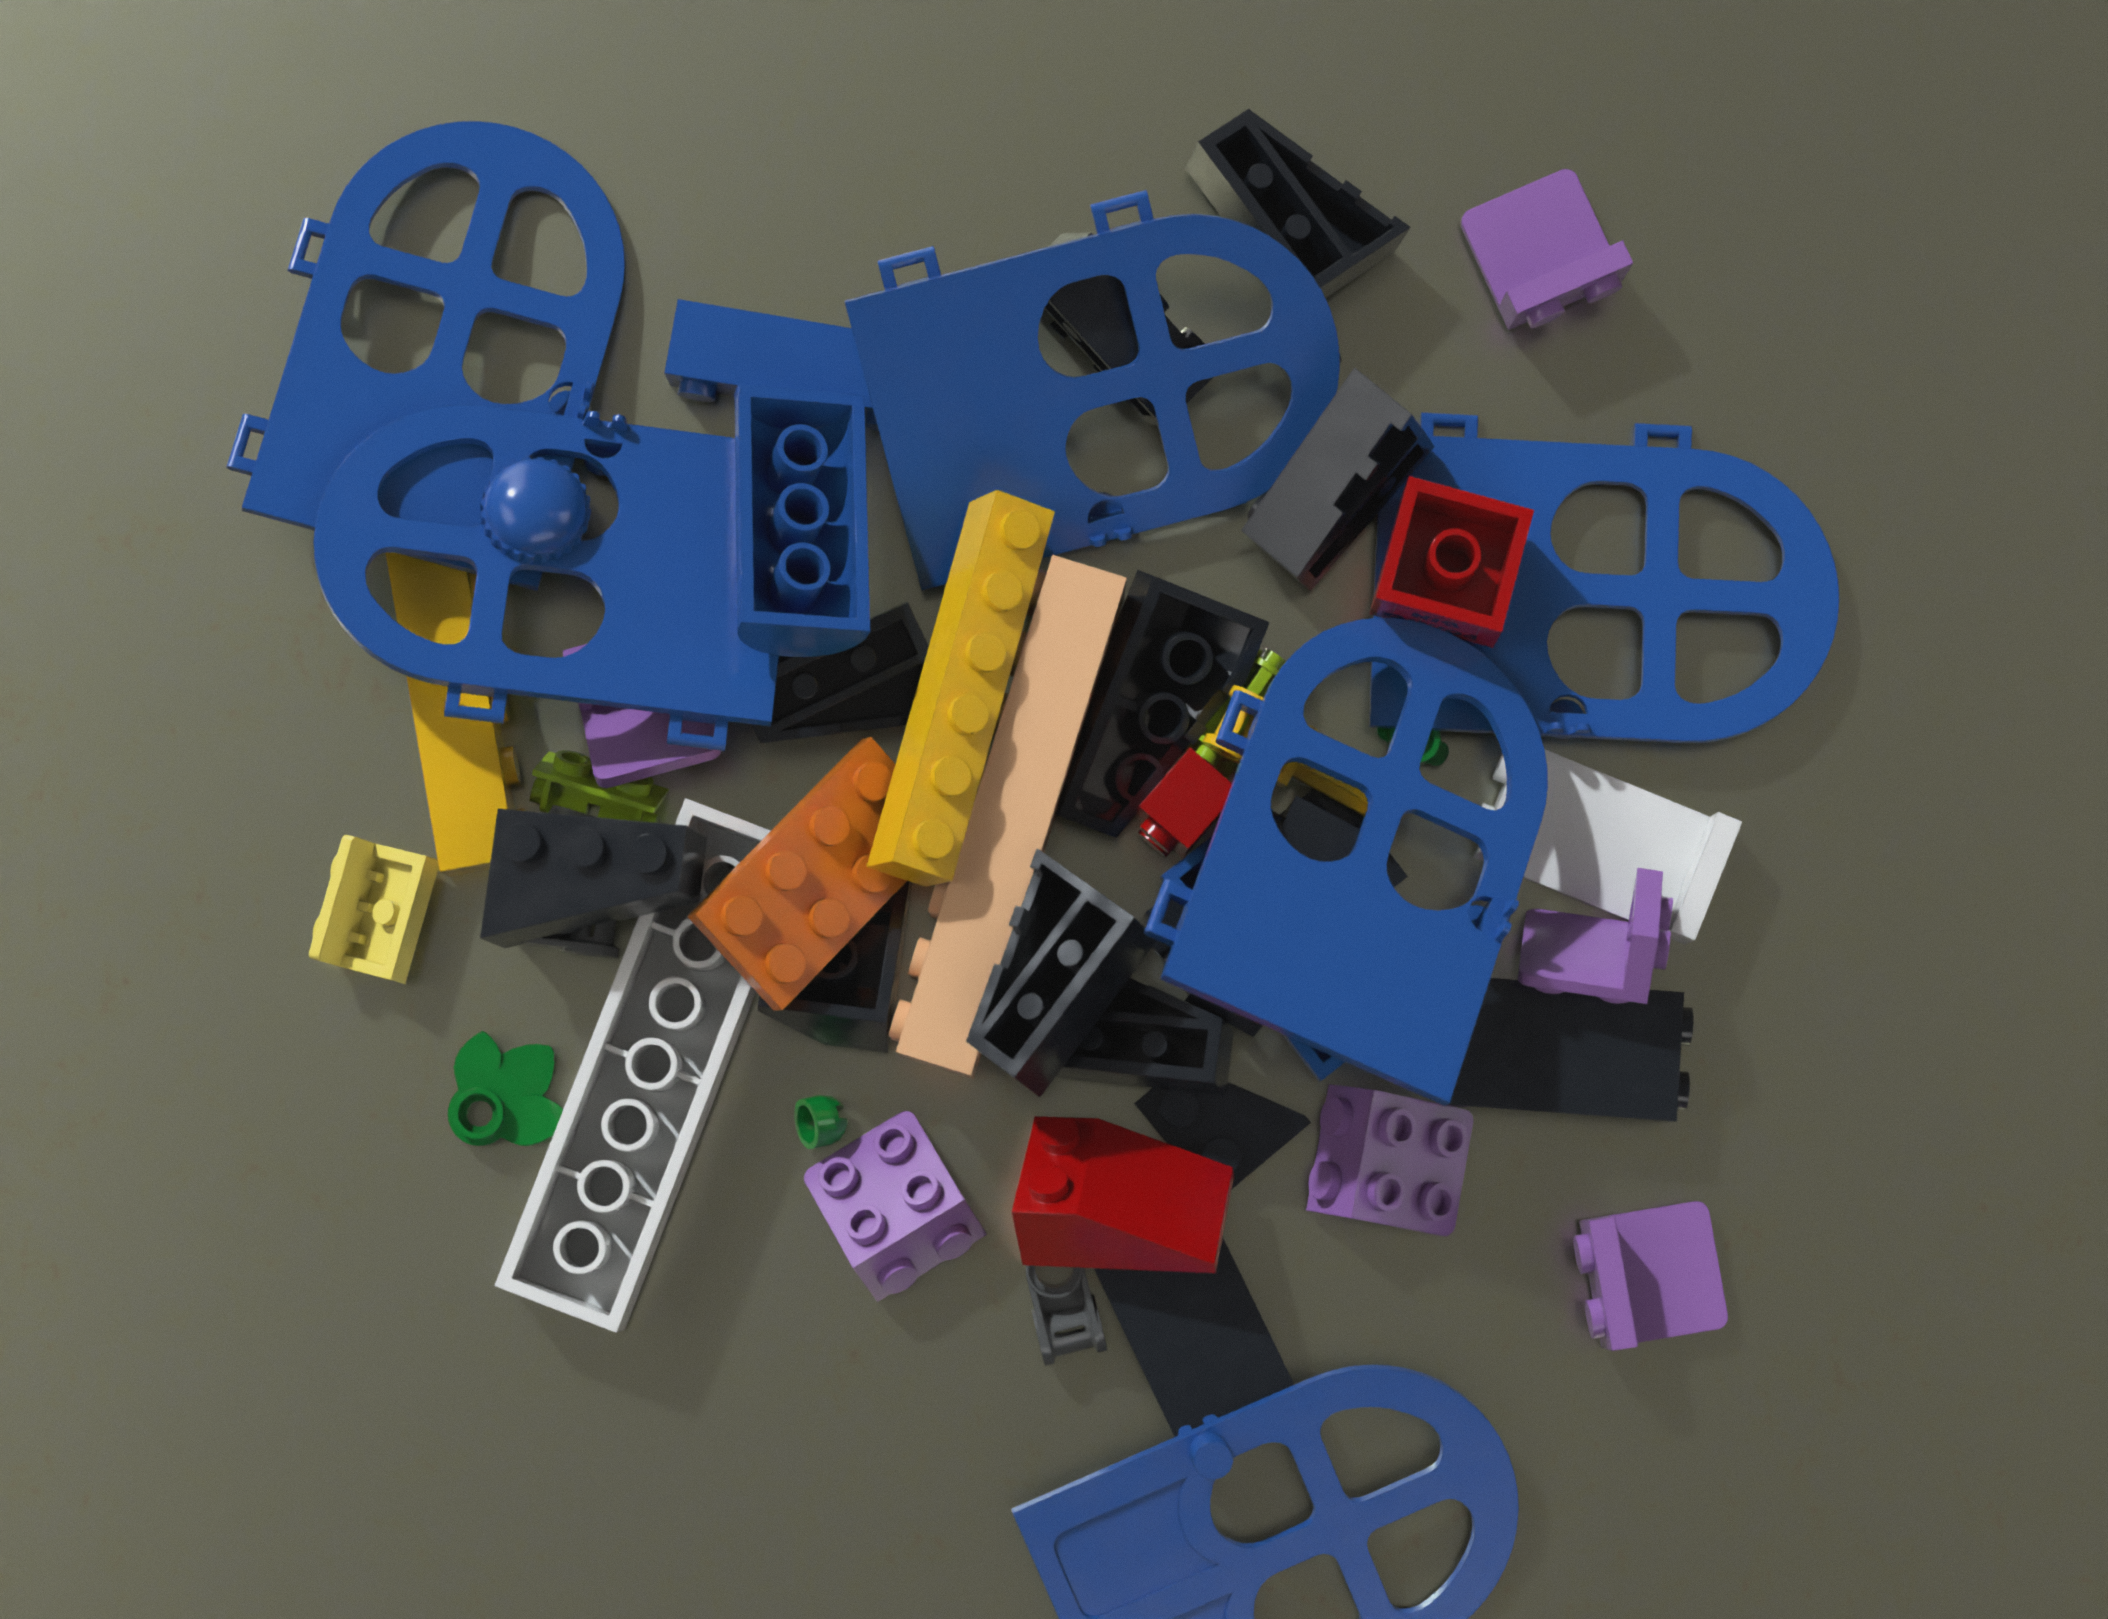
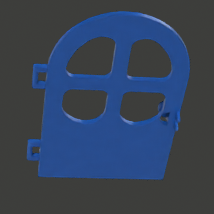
M480 121L438 124L403 136L372 156L356 172L337 201L329 223L311 218H303L287 270L292 274L310 278L312 281L269 420L250 414H242L226 466L231 471L251 476L242 504L243 512L314 531L319 504L326 486L346 456L376 430L396 419L428 408L473 404L585 418L590 409L619 307L624 282L625 260L622 236L615 213L600 186L579 162L552 142L516 127ZM439 168H456L469 173L479 184V194L462 251L453 262L442 263L387 248L375 243L370 236L371 223L383 204L403 185L422 174ZM527 191H538L555 198L571 217L580 235L586 258V281L577 294L561 296L503 280L493 273V259L510 203L516 195ZM311 236L324 239L317 263L304 260ZM365 279H375L439 298L444 306L443 315L429 357L422 365L403 373H384L362 362L350 350L343 338L341 322L349 294L356 284ZM487 312L498 313L560 332L566 344L565 354L556 381L544 394L517 404H500L483 399L468 385L463 375L462 367L475 321L481 314ZM564 386L571 387V391L564 390L556 393L549 402L551 394L556 389ZM250 432L264 435L256 460L243 457ZM474 444L446 446L423 453L401 465L384 480L378 495L380 506L385 513L397 518L466 527L480 524L481 516L480 501L483 497L484 487L489 485L493 457L487 449ZM542 454L533 458L544 457L545 460L549 461L551 459L557 460L559 465H567L570 468V472H572L575 457ZM402 554L477 575L475 568L464 561ZM520 570L511 577L509 584L538 591L543 571Z
M1147 190L1090 204L1097 234L941 275L934 246L878 260L885 290L844 300L921 591L947 583L969 502L995 490L1055 511L1042 558L1091 545L1101 547L1107 544L1106 541L1117 538L1120 541L1127 540L1132 537V534L1223 511L1244 504L1267 492L1331 402L1338 388L1340 354L1334 319L1322 290L1301 261L1268 234L1233 219L1203 214L1171 215L1154 219ZM1137 206L1140 221L1109 228L1107 213ZM1182 254L1216 257L1235 264L1259 278L1267 288L1271 298L1270 318L1262 328L1249 333L1188 349L1178 348L1172 343L1156 280V271L1159 265L1169 257ZM921 262L925 263L927 277L901 284L896 283L893 270ZM1099 275L1116 277L1122 282L1125 289L1138 342L1139 352L1137 357L1127 365L1086 376L1071 377L1057 372L1042 357L1038 343L1039 323L1048 301L1060 288L1067 284ZM1273 363L1282 367L1290 379L1291 399L1284 416L1268 439L1249 456L1228 468L1215 470L1204 466L1199 457L1186 404L1187 389L1197 381L1261 364ZM1142 397L1148 399L1154 407L1168 464V472L1165 478L1157 486L1122 496H1113L1106 492L1098 493L1091 489L1076 476L1066 457L1065 446L1071 426L1079 416L1092 409L1133 398Z
M446 405L408 414L373 432L346 456L326 486L315 520L313 541L318 581L333 616L360 648L390 669L420 681L447 686L444 717L503 724L508 694L670 714L666 744L725 751L728 721L771 727L779 656L748 647L739 639L737 634L735 438L628 424L625 416L620 414L613 415L612 422L600 420V413L596 411H589L585 418L487 405ZM474 444L484 447L491 453L493 457L491 476L497 475L500 467H508L511 461L516 460L519 462L525 457L533 459L542 454H552L584 459V464L590 472L609 478L616 492L618 513L612 525L598 537L581 541L578 545H573L572 551L570 553H563L560 559L554 560L552 558L546 563L534 561V563L530 564L523 559L516 561L509 554L503 555L499 547L492 546L491 538L485 536L484 525L481 523L466 527L393 517L385 513L381 508L378 495L384 480L393 471L413 458L446 446ZM389 552L464 561L471 564L475 568L477 576L467 636L455 644H439L412 633L393 620L377 603L366 584V572L374 558ZM528 569L581 577L590 582L600 594L605 607L603 622L595 636L580 650L565 657L550 658L525 655L509 649L502 641V631L509 582L515 572ZM461 693L493 697L492 709L461 706ZM682 720L715 724L714 736L681 733Z
M1421 413L1420 426L1435 447L1410 476L1534 510L1501 635L1493 648L1469 641L1466 642L1488 657L1511 680L1529 707L1541 736H1552L1560 739L1572 737L1673 743H1706L1725 740L1759 728L1776 718L1801 696L1817 676L1827 658L1838 621L1839 585L1835 562L1824 533L1810 510L1784 483L1767 471L1731 455L1709 450L1692 449V426L1634 423L1633 446L1477 438L1478 415ZM1434 426L1464 427V437L1433 436ZM1648 436L1677 438V448L1647 447ZM1407 480L1377 513L1374 594L1401 495ZM1591 484L1625 485L1633 487L1643 495L1646 503L1645 558L1644 567L1641 572L1636 575L1583 573L1569 568L1562 562L1552 545L1551 526L1557 509L1573 491ZM1703 489L1726 496L1749 509L1774 533L1780 544L1782 566L1779 574L1774 579L1766 582L1693 579L1682 574L1678 565L1679 503L1681 496L1690 490ZM1579 607L1629 609L1639 614L1643 624L1642 672L1640 691L1635 696L1623 700L1587 698L1575 693L1564 684L1552 666L1547 645L1549 630L1561 614L1567 610ZM1689 612L1766 617L1776 625L1780 634L1781 646L1778 658L1774 665L1760 679L1737 694L1709 703L1697 704L1685 701L1677 694L1675 688L1677 620L1679 616ZM1371 662L1369 727L1396 728L1407 697V683L1397 670L1379 662ZM1561 697H1572V698H1575L1576 700H1578L1579 702H1581V704H1582L1583 707L1585 708V713H1586V714H1584V713H1583V710L1581 709V707H1580L1576 702H1574V701H1572V700L1562 699V700H1558V701H1556V702H1554V701L1557 700V699H1559V698H1561ZM1449 698L1441 702L1432 730L1495 734L1488 719L1477 707L1457 698Z
M1398 618L1355 620L1323 631L1296 650L1277 672L1263 700L1240 690L1233 692L1215 742L1242 755L1200 872L1193 890L1172 880H1163L1144 933L1172 947L1160 980L1446 1106L1450 1103L1502 941L1512 927V923L1509 922L1510 917L1519 905V900H1516L1546 806L1548 771L1545 749L1537 724L1522 695L1502 670L1475 647L1449 632L1412 620ZM1363 662H1379L1391 666L1403 676L1408 688L1407 697L1387 754L1380 758L1372 757L1313 730L1307 725L1303 714L1307 698L1322 681L1338 671ZM1449 698L1465 700L1477 707L1488 719L1501 747L1506 767L1507 792L1502 808L1497 810L1486 809L1429 783L1421 775L1420 762L1443 700ZM1240 710L1254 716L1247 738L1233 732ZM1290 762L1303 763L1358 788L1367 797L1368 808L1356 843L1349 856L1332 862L1316 861L1299 853L1281 834L1273 819L1271 797L1280 771L1285 764ZM1404 814L1417 815L1468 838L1479 846L1484 859L1483 869L1476 890L1470 901L1454 909L1428 910L1407 902L1395 890L1387 874V860L1401 817ZM1170 899L1184 905L1176 929L1162 923ZM1474 901L1488 902L1485 906L1471 905Z
M1360 1365L1331 1370L1299 1382L1218 1418L1214 1414L1207 1415L1203 1418L1204 1424L1192 1429L1190 1425L1182 1426L1178 1430V1436L1011 1508L1059 1619H1255V1599L1261 1585L1269 1577L1321 1554L1331 1555L1337 1560L1358 1609L1359 1619H1468L1490 1595L1507 1565L1514 1545L1519 1513L1518 1489L1509 1454L1501 1438L1485 1415L1462 1393L1445 1382L1425 1373L1390 1365ZM1361 1407L1393 1409L1418 1417L1430 1424L1439 1436L1440 1453L1433 1465L1362 1497H1350L1342 1489L1322 1441L1320 1429L1323 1422L1338 1411ZM1270 1442L1281 1443L1287 1446L1293 1455L1312 1500L1313 1511L1309 1519L1255 1543H1241L1226 1537L1216 1528L1211 1517L1210 1499L1215 1480L1228 1474L1232 1468L1233 1458ZM1446 1499H1455L1462 1502L1469 1509L1472 1517V1533L1467 1548L1454 1572L1435 1593L1419 1605L1411 1608H1398L1391 1604L1368 1551L1367 1542L1371 1533L1378 1528Z

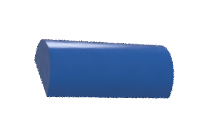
M738 384L734 393L738 637L745 645L752 649L786 657L825 656L851 649L862 643L870 633L864 395Z

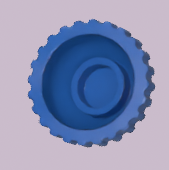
M525 457L519 462L513 460L508 467H500L498 474L492 475L489 479V485L483 489V497L480 501V523L484 525V534L491 538L492 546L499 547L503 555L509 554L516 561L523 559L527 563L532 564L534 561L546 563L552 558L554 560L560 559L563 553H570L573 545H578L581 542L582 534L587 532L588 521L591 515V509L589 508L590 496L586 495L587 487L585 484L580 483V477L577 473H571L567 465L561 466L557 460L551 459L549 461L545 460L544 457H537V459Z

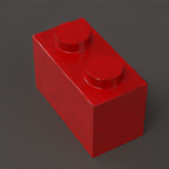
M1190 747L1139 805L1135 818L1142 823L1139 827L1140 830L1137 832L1138 835L1163 857L1166 858L1173 850L1183 859L1220 817L1232 783Z

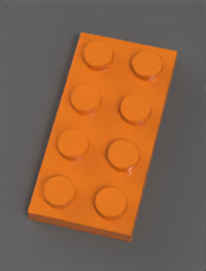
M872 737L861 739L687 916L773 1011L784 1010L907 881L866 867L895 767V763Z

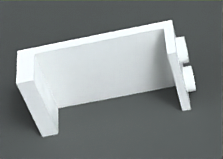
M1545 749L1548 771L1546 806L1523 878L1628 921L1637 868L1663 871L1662 896L1673 898L1669 927L1671 939L1682 944L1695 941L1742 821L1720 812L1709 817ZM1503 753L1492 778L1502 783L1493 806L1485 803L1481 805L1489 810L1502 808L1506 799L1507 776ZM1477 845L1473 858L1484 862L1482 851Z

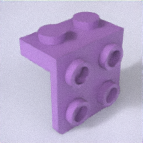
M1570 169L1559 170L1466 211L1461 219L1462 231L1508 330L1527 322L1530 328L1539 327L1564 314L1563 306L1584 297L1588 303H1593L1614 294L1623 287L1621 281H1623L1633 265L1623 240L1609 246L1576 173Z
M586 644L562 650L563 656L565 657L577 652ZM578 703L596 783L600 787L610 788L711 761L721 753L719 750L666 744L670 714ZM682 720L681 733L713 737L715 724Z
M1637 868L1628 922L1538 908L1529 909L1525 915L1518 981L1523 985L1534 987L1541 992L1549 994L1570 992L1596 996L1610 1003L1620 1004L1630 1001L1647 1004L1653 968L1666 969L1671 939L1669 927L1673 898L1662 896L1663 871Z
M1329 1084L1326 1102L1320 1113L1321 1130L1315 1163L1309 1175V1197L1306 1211L1440 1236L1450 1235L1456 1225L1473 1128V1116L1470 1111L1378 1090Z
M903 1111L813 1165L804 1175L805 1184L852 1268L877 1302L890 1294L906 1290L916 1281L917 1277L945 1260L955 1259L963 1255L974 1242L987 1235L919 1121L909 1111Z
M1692 1201L1579 1220L1581 1235L1573 1237L1575 1257L1580 1274L1588 1273L1593 1299L1585 1300L1586 1319L1591 1338H1600L1601 1348L1610 1351L1638 1347L1639 1342L1717 1330L1726 1325L1728 1312L1710 1212L1704 1203Z

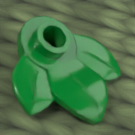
M481 1031L469 1039L459 1050L453 1066L458 1091L452 1097L448 1107V1122L453 1133L463 1142L474 1146L490 1145L501 1138L520 1146L539 1144L552 1137L563 1112V1108L544 1096L549 1090L554 1075V1049L549 1045L526 1044L502 1054L499 1046L485 1031ZM484 1101L492 1108L493 1115L487 1125L479 1127L471 1121L470 1111L476 1103Z

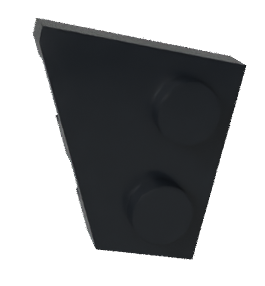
M1230 1082L1227 1084L1226 1095L1153 1087L1134 1103L1166 1143L1233 1167L1234 1180L1232 1189L1311 1123L1305 1115Z

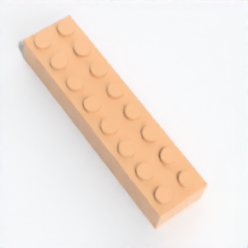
M1052 555L1047 571L1041 569L1038 571L1026 614L1033 618L1028 632H1021L1009 675L1014 678L1009 694L1004 693L993 733L995 738L990 754L986 758L953 881L937 884L934 887L928 913H930L931 918L937 919L931 941L919 937L908 971V975H911L910 978L918 980L912 1002L899 1000L888 1037L899 1042L896 1053L903 1058L974 1079L982 1054L967 1043L966 1040L994 963L1000 965L1013 930L1009 926V922L1015 906L1021 907L1034 872L1030 865L1035 851L1038 848L1045 853L1057 815L1056 811L1110 639L1125 598L1127 577Z

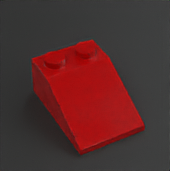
M1035 1116L1011 1212L1022 1265L1216 1273L1234 1180L1233 1167L1099 1118Z

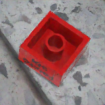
M1409 476L1401 495L1369 614L1381 618L1416 621L1449 632L1462 640L1493 648L1503 630L1534 510Z

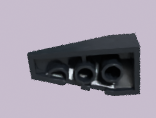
M1137 569L1110 639L1056 814L1117 838L1137 814L1139 805L1165 777L1167 771L1190 744L1194 745L1206 731V724L1225 701L1231 698L1229 692L1232 686L1242 687L1245 684L1270 622Z
M906 881L784 1010L773 1011L759 995L758 1012L824 1045L888 1053L890 1043L888 1035L894 1017L913 882Z

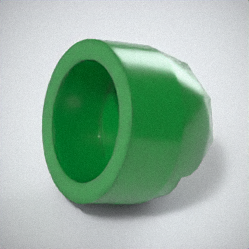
M825 1095L803 1098L796 1102L794 1108L795 1128L800 1141L807 1149L831 1145L839 1141L845 1134L848 1118H839L838 1114L844 1108L842 1102L832 1096Z

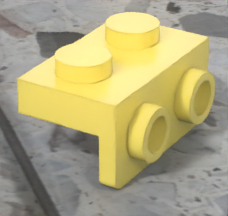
M344 835L341 839L338 853L331 864L330 881L320 915L313 927V940L309 950V957L341 968L406 984L438 872V860L425 855L375 844L358 837Z

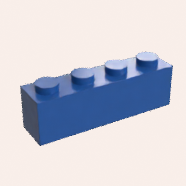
M678 299L664 374L670 386L679 387L677 393L679 396L696 401L714 402L716 394L734 397L738 384L864 395L865 427L879 431L852 328Z

